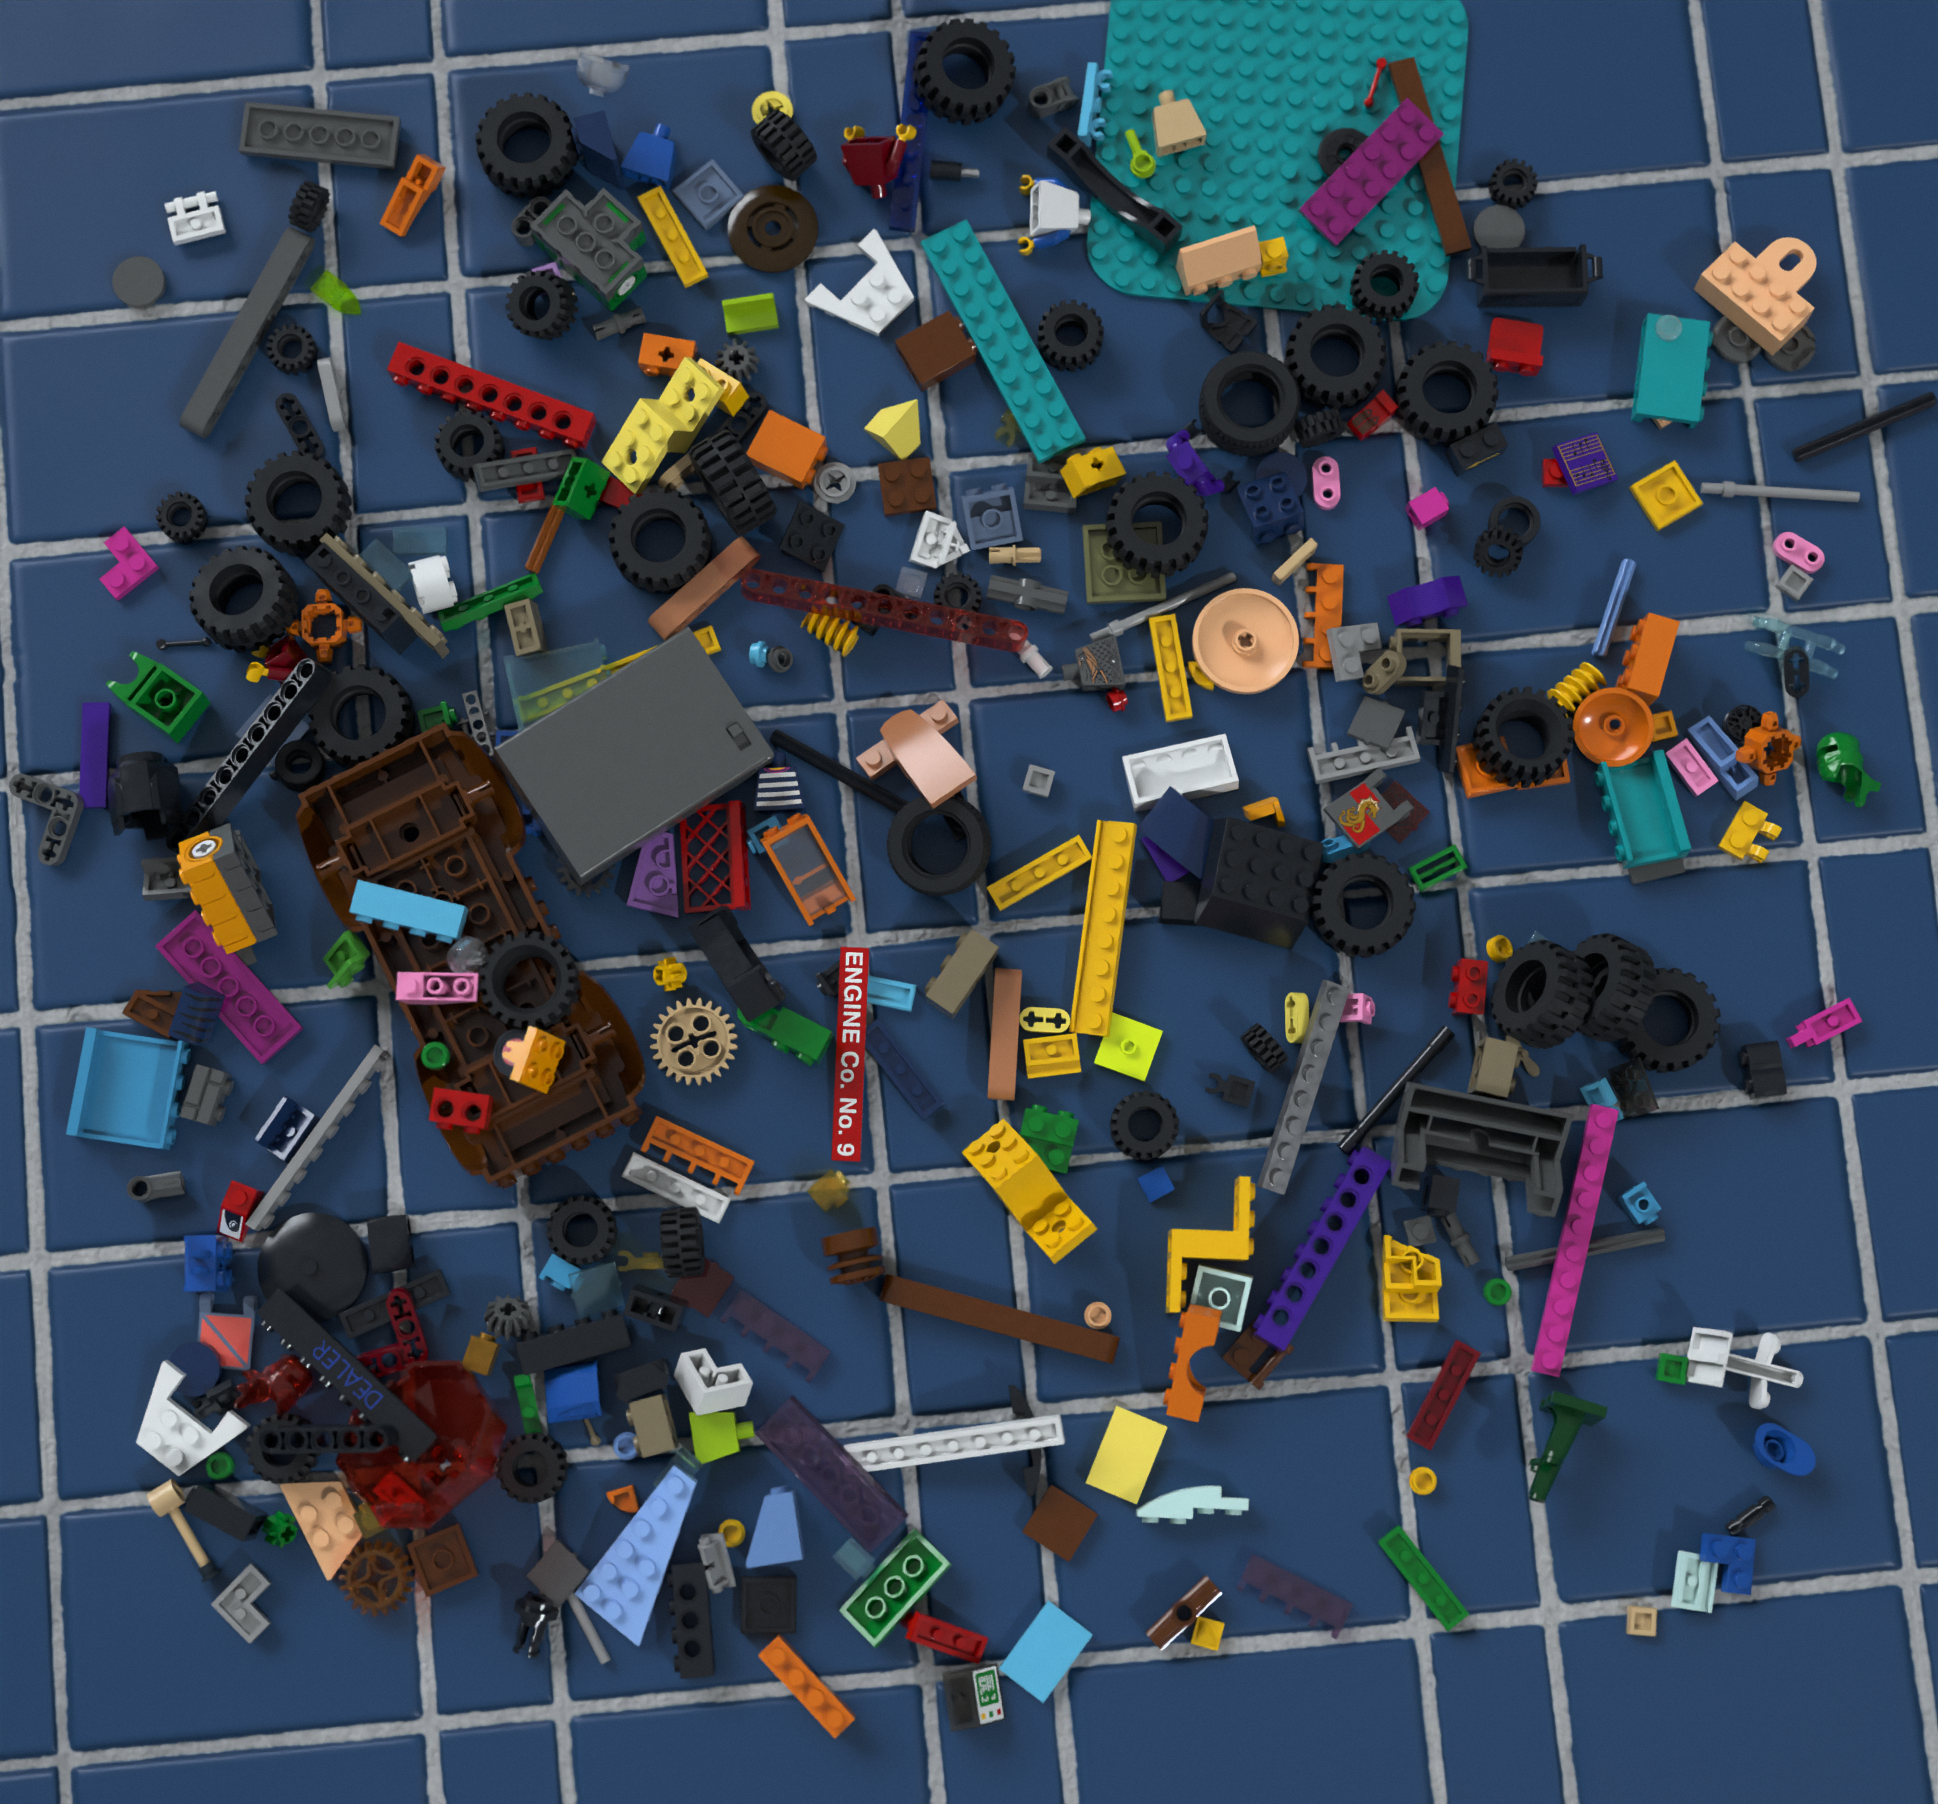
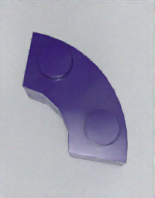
M1460 576L1440 577L1424 584L1405 587L1387 596L1395 626L1407 625L1408 629L1423 625V621L1443 616L1445 619L1457 616L1459 609L1468 606Z

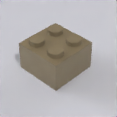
M1490 1037L1477 1043L1467 1094L1497 1100H1504L1508 1098V1094L1512 1095L1516 1079L1512 1078L1513 1070L1518 1068L1521 1060V1052H1518L1519 1044Z
M666 1394L629 1403L630 1409L626 1410L629 1425L635 1426L637 1436L633 1437L636 1453H641L644 1458L680 1448Z

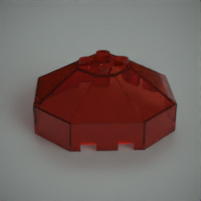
M460 1360L413 1361L405 1368L408 1374L397 1383L391 1379L385 1384L442 1438L440 1443L420 1464L413 1461L407 1463L398 1455L397 1452L400 1448L396 1445L375 1453H338L335 1462L338 1468L345 1474L346 1482L350 1489L370 1507L381 1528L429 1529L493 1476L508 1425L476 1375ZM357 1408L352 1411L348 1424H366L358 1417L360 1411ZM352 1432L351 1440L354 1444H357V1436ZM377 1435L378 1441L383 1444L384 1440ZM448 1459V1461L451 1464L450 1466L445 1467L443 1471V1469L440 1468V1465L444 1464Z

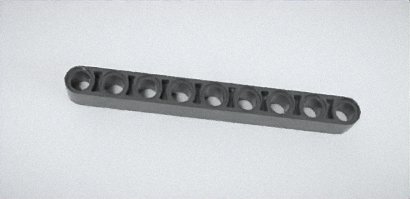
M288 227L285 230L180 418V427L204 439L210 435L312 253L315 245L313 237L292 227Z

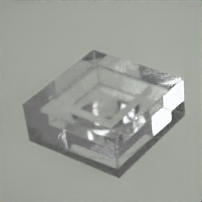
M902 566L896 591L904 596L921 600L928 573Z

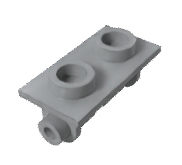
M701 1534L700 1544L697 1547L700 1549L703 1565H708V1569L705 1570L708 1589H711L712 1593L715 1594L723 1591L722 1587H735L736 1582L724 1534Z

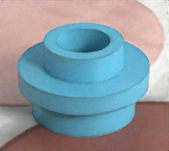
M765 641L752 643L749 651L750 663L756 664L760 668H763L765 663H768L767 658L770 648L767 647Z

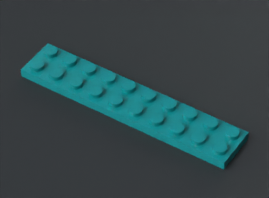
M967 219L921 241L920 244L968 335L975 343L981 359L1038 464L1085 442L1083 432Z

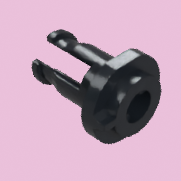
M528 1591L524 1598H519L515 1601L514 1611L521 1616L516 1632L517 1641L512 1648L514 1653L518 1654L520 1649L525 1648L529 1627H533L534 1631L527 1657H539V1646L543 1641L547 1622L556 1620L559 1609L553 1605L552 1599Z

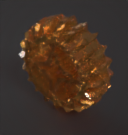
M376 1540L374 1548L372 1543L367 1541L364 1543L365 1551L360 1546L354 1548L357 1557L351 1553L347 1554L346 1558L351 1562V1565L348 1563L341 1565V1568L348 1572L347 1574L339 1575V1580L347 1581L346 1585L340 1587V1591L349 1590L350 1594L346 1595L344 1600L347 1602L352 1598L355 1599L351 1606L353 1610L362 1605L361 1614H367L371 1608L372 1616L376 1617L379 1614V1608L383 1615L389 1614V1606L394 1611L399 1609L397 1600L402 1603L408 1600L402 1592L411 1593L413 1591V1588L406 1585V1582L415 1581L414 1576H407V1572L413 1570L414 1566L409 1565L405 1567L404 1562L408 1561L410 1557L409 1555L399 1557V1554L402 1552L401 1547H397L392 1552L393 1543L390 1541L386 1543L384 1549L382 1540ZM376 1555L389 1559L395 1568L384 1569L380 1561L376 1559ZM367 1558V1573L363 1578L356 1580L357 1569L361 1562ZM375 1571H377V1574L381 1573V1575L389 1574V1576L382 1578L378 1582L379 1585H376L377 1582H365V1580L375 1575ZM398 1576L397 1587L394 1593L387 1599V1582L391 1578ZM369 1587L372 1589L374 1596H377L378 1601L368 1599L358 1588Z

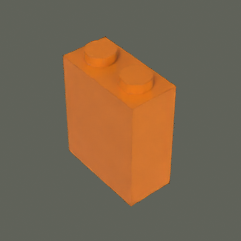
M769 410L746 454L755 467L803 490L806 483L811 484L817 471L814 468L818 460L821 462L824 460L828 447L826 446L825 436Z

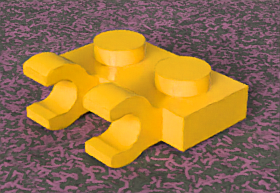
M1744 801L1717 848L1740 861L1747 855L1754 861L1762 863L1770 851L1759 845L1752 844L1755 836L1759 832L1766 838L1774 841L1779 836L1782 828L1776 824L1764 821L1768 813Z

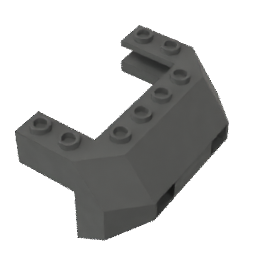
M1407 1082L1399 1109L1391 1153V1185L1402 1189L1419 1190L1420 1171L1424 1172L1426 1164L1441 1165L1457 1171L1466 1170L1476 1172L1482 1176L1491 1175L1508 1181L1525 1182L1527 1211L1541 1217H1555L1563 1192L1560 1159L1574 1115Z

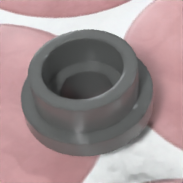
M783 646L773 647L768 653V665L774 672H785L793 663L792 653Z

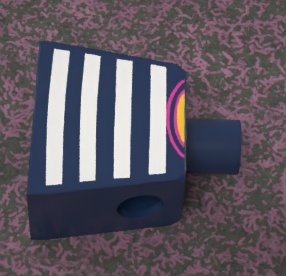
M774 753L770 768H761L758 771L754 812L756 815L806 813L797 767H786V753Z

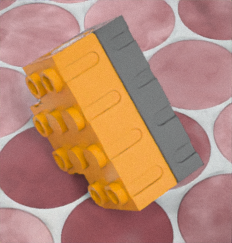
M231 823L210 830V833L205 832L179 842L180 854L177 855V860L181 867L178 870L180 878L184 885H190L192 889L190 890L191 898L196 906L201 905L203 909L201 911L202 918L207 926L212 925L214 930L212 931L213 938L218 947L222 945L225 952L230 954L256 944V941L261 942L278 935L274 905L263 886L261 870L240 830L234 831Z

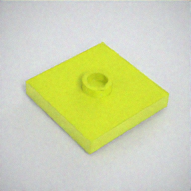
M1112 1012L1109 1037L1103 1036L1093 1064L1145 1082L1163 1031Z

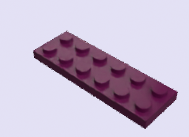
M1406 98L1303 204L1298 212L1325 239L1336 247L1430 150L1444 133Z
M195 910L156 944L155 947L189 984L200 982L226 995L218 1017L253 1056L264 1065L304 1028L235 952L227 954L222 945L217 946L213 938L212 931L214 930L212 926H207L202 915Z

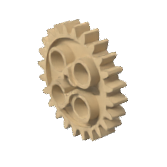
M687 998L686 1006H682L679 1001H676L677 1009L674 1011L668 1006L667 1011L669 1015L667 1017L659 1014L663 1023L653 1024L658 1030V1034L650 1035L652 1039L657 1040L656 1044L650 1046L652 1050H658L653 1059H662L658 1068L662 1070L668 1067L666 1076L669 1078L675 1073V1081L677 1083L683 1077L686 1080L687 1086H690L692 1079H696L697 1084L701 1086L702 1078L704 1077L709 1083H712L711 1075L715 1073L718 1077H722L719 1069L722 1067L729 1070L726 1060H735V1057L730 1054V1050H737L738 1046L732 1044L731 1041L737 1039L738 1035L729 1032L735 1028V1024H726L730 1018L729 1014L720 1016L722 1012L721 1006L713 1011L712 1001H709L706 1006H703L701 998H698L696 1005L692 1004L690 998ZM702 1017L708 1019L709 1025L706 1030L697 1031L694 1025L697 1019ZM674 1028H681L684 1032L683 1038L676 1042L670 1040V1032ZM713 1031L717 1032L716 1036L698 1041L697 1048L688 1045L677 1052H672V1048L690 1043L691 1036L700 1039ZM714 1042L719 1045V1051L716 1055L708 1056L705 1054V1047L708 1043ZM688 1052L693 1054L694 1060L691 1065L685 1067L680 1064L679 1060L682 1054Z

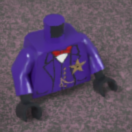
M1193 419L1182 430L1167 440L1166 448L1169 454L1166 458L1178 475L1185 479L1187 487L1190 484L1196 487L1197 496L1206 497L1223 490L1232 492L1240 483V480L1235 481L1231 478L1235 474L1233 471H1229L1222 479L1216 480L1189 442V440H1193L1204 431L1203 428L1198 430L1195 427L1194 423L1197 419Z

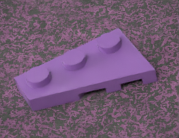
M664 832L642 846L627 901L628 907L679 919L673 834Z

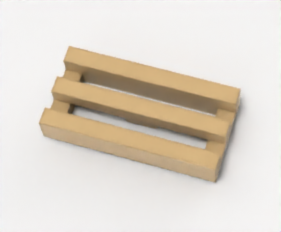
M1310 538L1273 573L1271 580L1277 586H1280L1315 553L1317 543Z

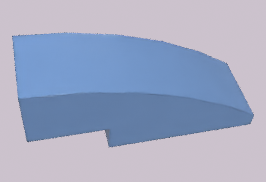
M1710 716L1687 729V733L1696 748L1735 801L1758 786L1759 777L1747 763L1736 760L1738 748Z

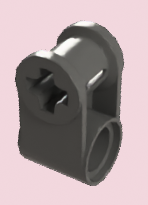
M1068 76L1059 77L1052 82L1032 89L1028 102V112L1030 115L1041 119L1076 106L1079 103V98L1074 95L1070 87V78ZM1043 100L1046 104L1037 105L1034 101Z

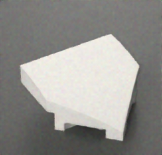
M926 510L909 562L936 569L969 552L970 549L964 543L955 521L952 522L949 518Z

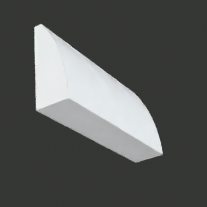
M1226 733L1122 757L1134 812L1153 809L1170 786L1188 800L1238 789L1239 779Z

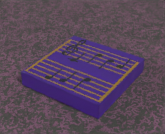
M1597 432L1556 444L1551 448L1572 495L1608 485L1618 480Z

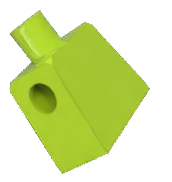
M689 1412L696 1465L741 1451L740 1439L755 1437L753 1421L737 1423L735 1412H712L698 1416L695 1412Z

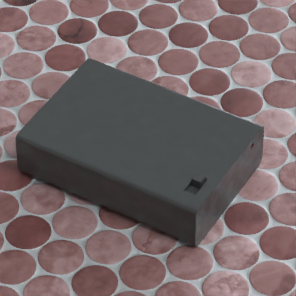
M689 627L678 632L494 747V759L579 886L755 775L759 769L766 768L774 758L773 751Z

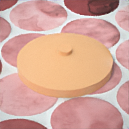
M1250 588L1230 590L1212 599L1199 614L1192 635L1194 658L1204 676L1219 688L1237 694H1255L1268 690L1278 684L1292 668L1299 647L1297 625L1287 607L1276 597L1264 591Z

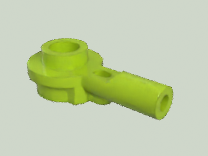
M1130 129L1125 132V136L1133 153L1130 163L1131 172L1137 178H1148L1155 172V160L1146 150H1142L1135 130Z

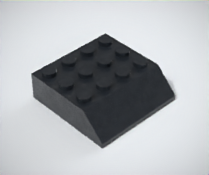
M1231 817L1215 819L1193 924L1291 950L1309 922L1324 844Z

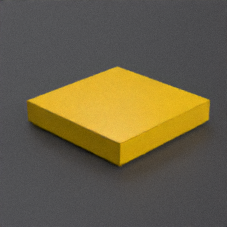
M1675 460L1629 487L1657 532L1703 504Z

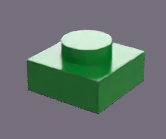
M1659 1353L1655 1380L1685 1385L1689 1358Z

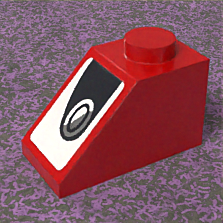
M232 1180L221 1204L217 1233L243 1243L249 1229L246 1222L258 1207L264 1191Z

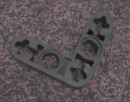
M17 774L12 777L9 784L11 793L18 798L52 810L38 849V858L44 865H61L67 856L84 808V800L80 794L30 775ZM22 782L28 786L35 788L33 789V792L23 790L21 787H19L20 783ZM48 787L52 791V797L48 802H44L41 793ZM60 798L71 800L74 802V806L69 807L67 804L60 803ZM63 821L66 824V832L59 836L55 830L56 825ZM52 839L60 840L61 844H56V842L51 841ZM49 850H53L56 853L55 858H51L48 855Z

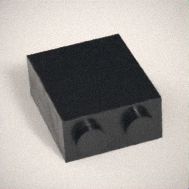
M213 1483L200 1484L196 1488L192 1487L185 1499V1502L188 1503L184 1509L186 1512L242 1542L255 1539L268 1516V1513Z

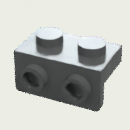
M153 857L141 860V866L144 871L142 896L145 901L191 898L190 890L192 889L190 885H184L180 878L178 870L181 867L177 857Z

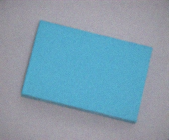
M1048 1600L1000 1665L999 1670L1044 1703L1093 1634Z

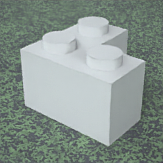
M706 1348L681 1353L674 1373L677 1383L697 1416L745 1406L753 1385L742 1363L717 1368Z

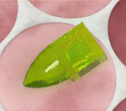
M327 269L310 288L314 295L339 312L352 315L361 313L359 302L354 293L344 282Z

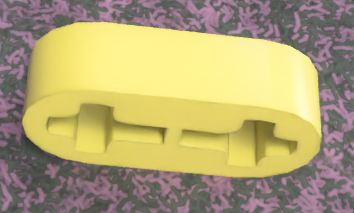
M1290 992L1285 999L1286 1038L1289 1043L1302 1044L1309 1024V1001L1305 993Z
M1028 1007L1021 1012L1019 1024L1023 1030L1030 1033L1062 1034L1069 1028L1070 1016L1062 1009ZM1029 1013H1034V1017L1042 1018L1043 1022H1035L1033 1027H1029L1028 1022L1023 1021V1018L1028 1017ZM1056 1014H1060L1061 1019L1065 1020L1066 1024H1061L1060 1028L1057 1029L1054 1023H1046V1019H1055Z

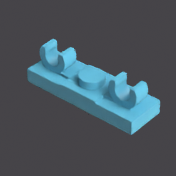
M1088 62L1078 129V138L1086 146H1091L1092 138L1097 141L1104 140L1103 132H1095L1098 127H1106L1104 119L1096 118V114L1101 112L1102 100L1101 97H1098L1099 89L1102 92L1111 91L1110 84L1102 83L1105 78H1113L1110 70L1104 69L1100 71L1097 63Z

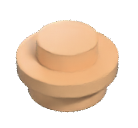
M1102 1302L1091 1303L1084 1312L1085 1322L1093 1329L1105 1328L1111 1321L1110 1308Z

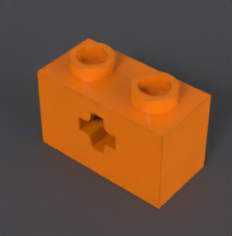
M644 333L638 360L640 371H644L643 373L648 376L657 377L659 374L672 378L684 357H691L694 361L696 360V342ZM668 355L672 357L669 358L667 362L663 361V359H666Z

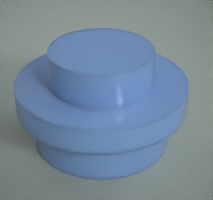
M623 1432L615 1438L613 1449L619 1458L630 1460L639 1454L636 1453L633 1437H636V1434Z

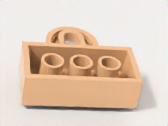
M1787 237L1774 241L1757 258H1754L1737 242H1734L1701 274L1694 290L1773 356L1807 323L1815 309L1797 292L1811 279L1816 269V257L1809 245L1796 238ZM1787 255H1797L1800 258V263L1792 270L1785 271L1780 267L1779 263Z

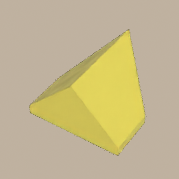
M918 399L881 409L864 428L869 435L900 461L907 460L920 445Z

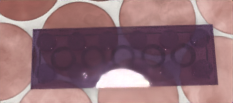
M791 1396L755 1433L869 1553L909 1516L794 1396Z

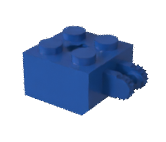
M220 1235L184 1236L185 1286L183 1292H228V1286H231L233 1281L232 1270L229 1269V1258H232L233 1245L232 1242H229V1237Z

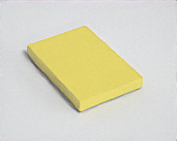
M1116 1406L1085 1483L1137 1504L1167 1427Z

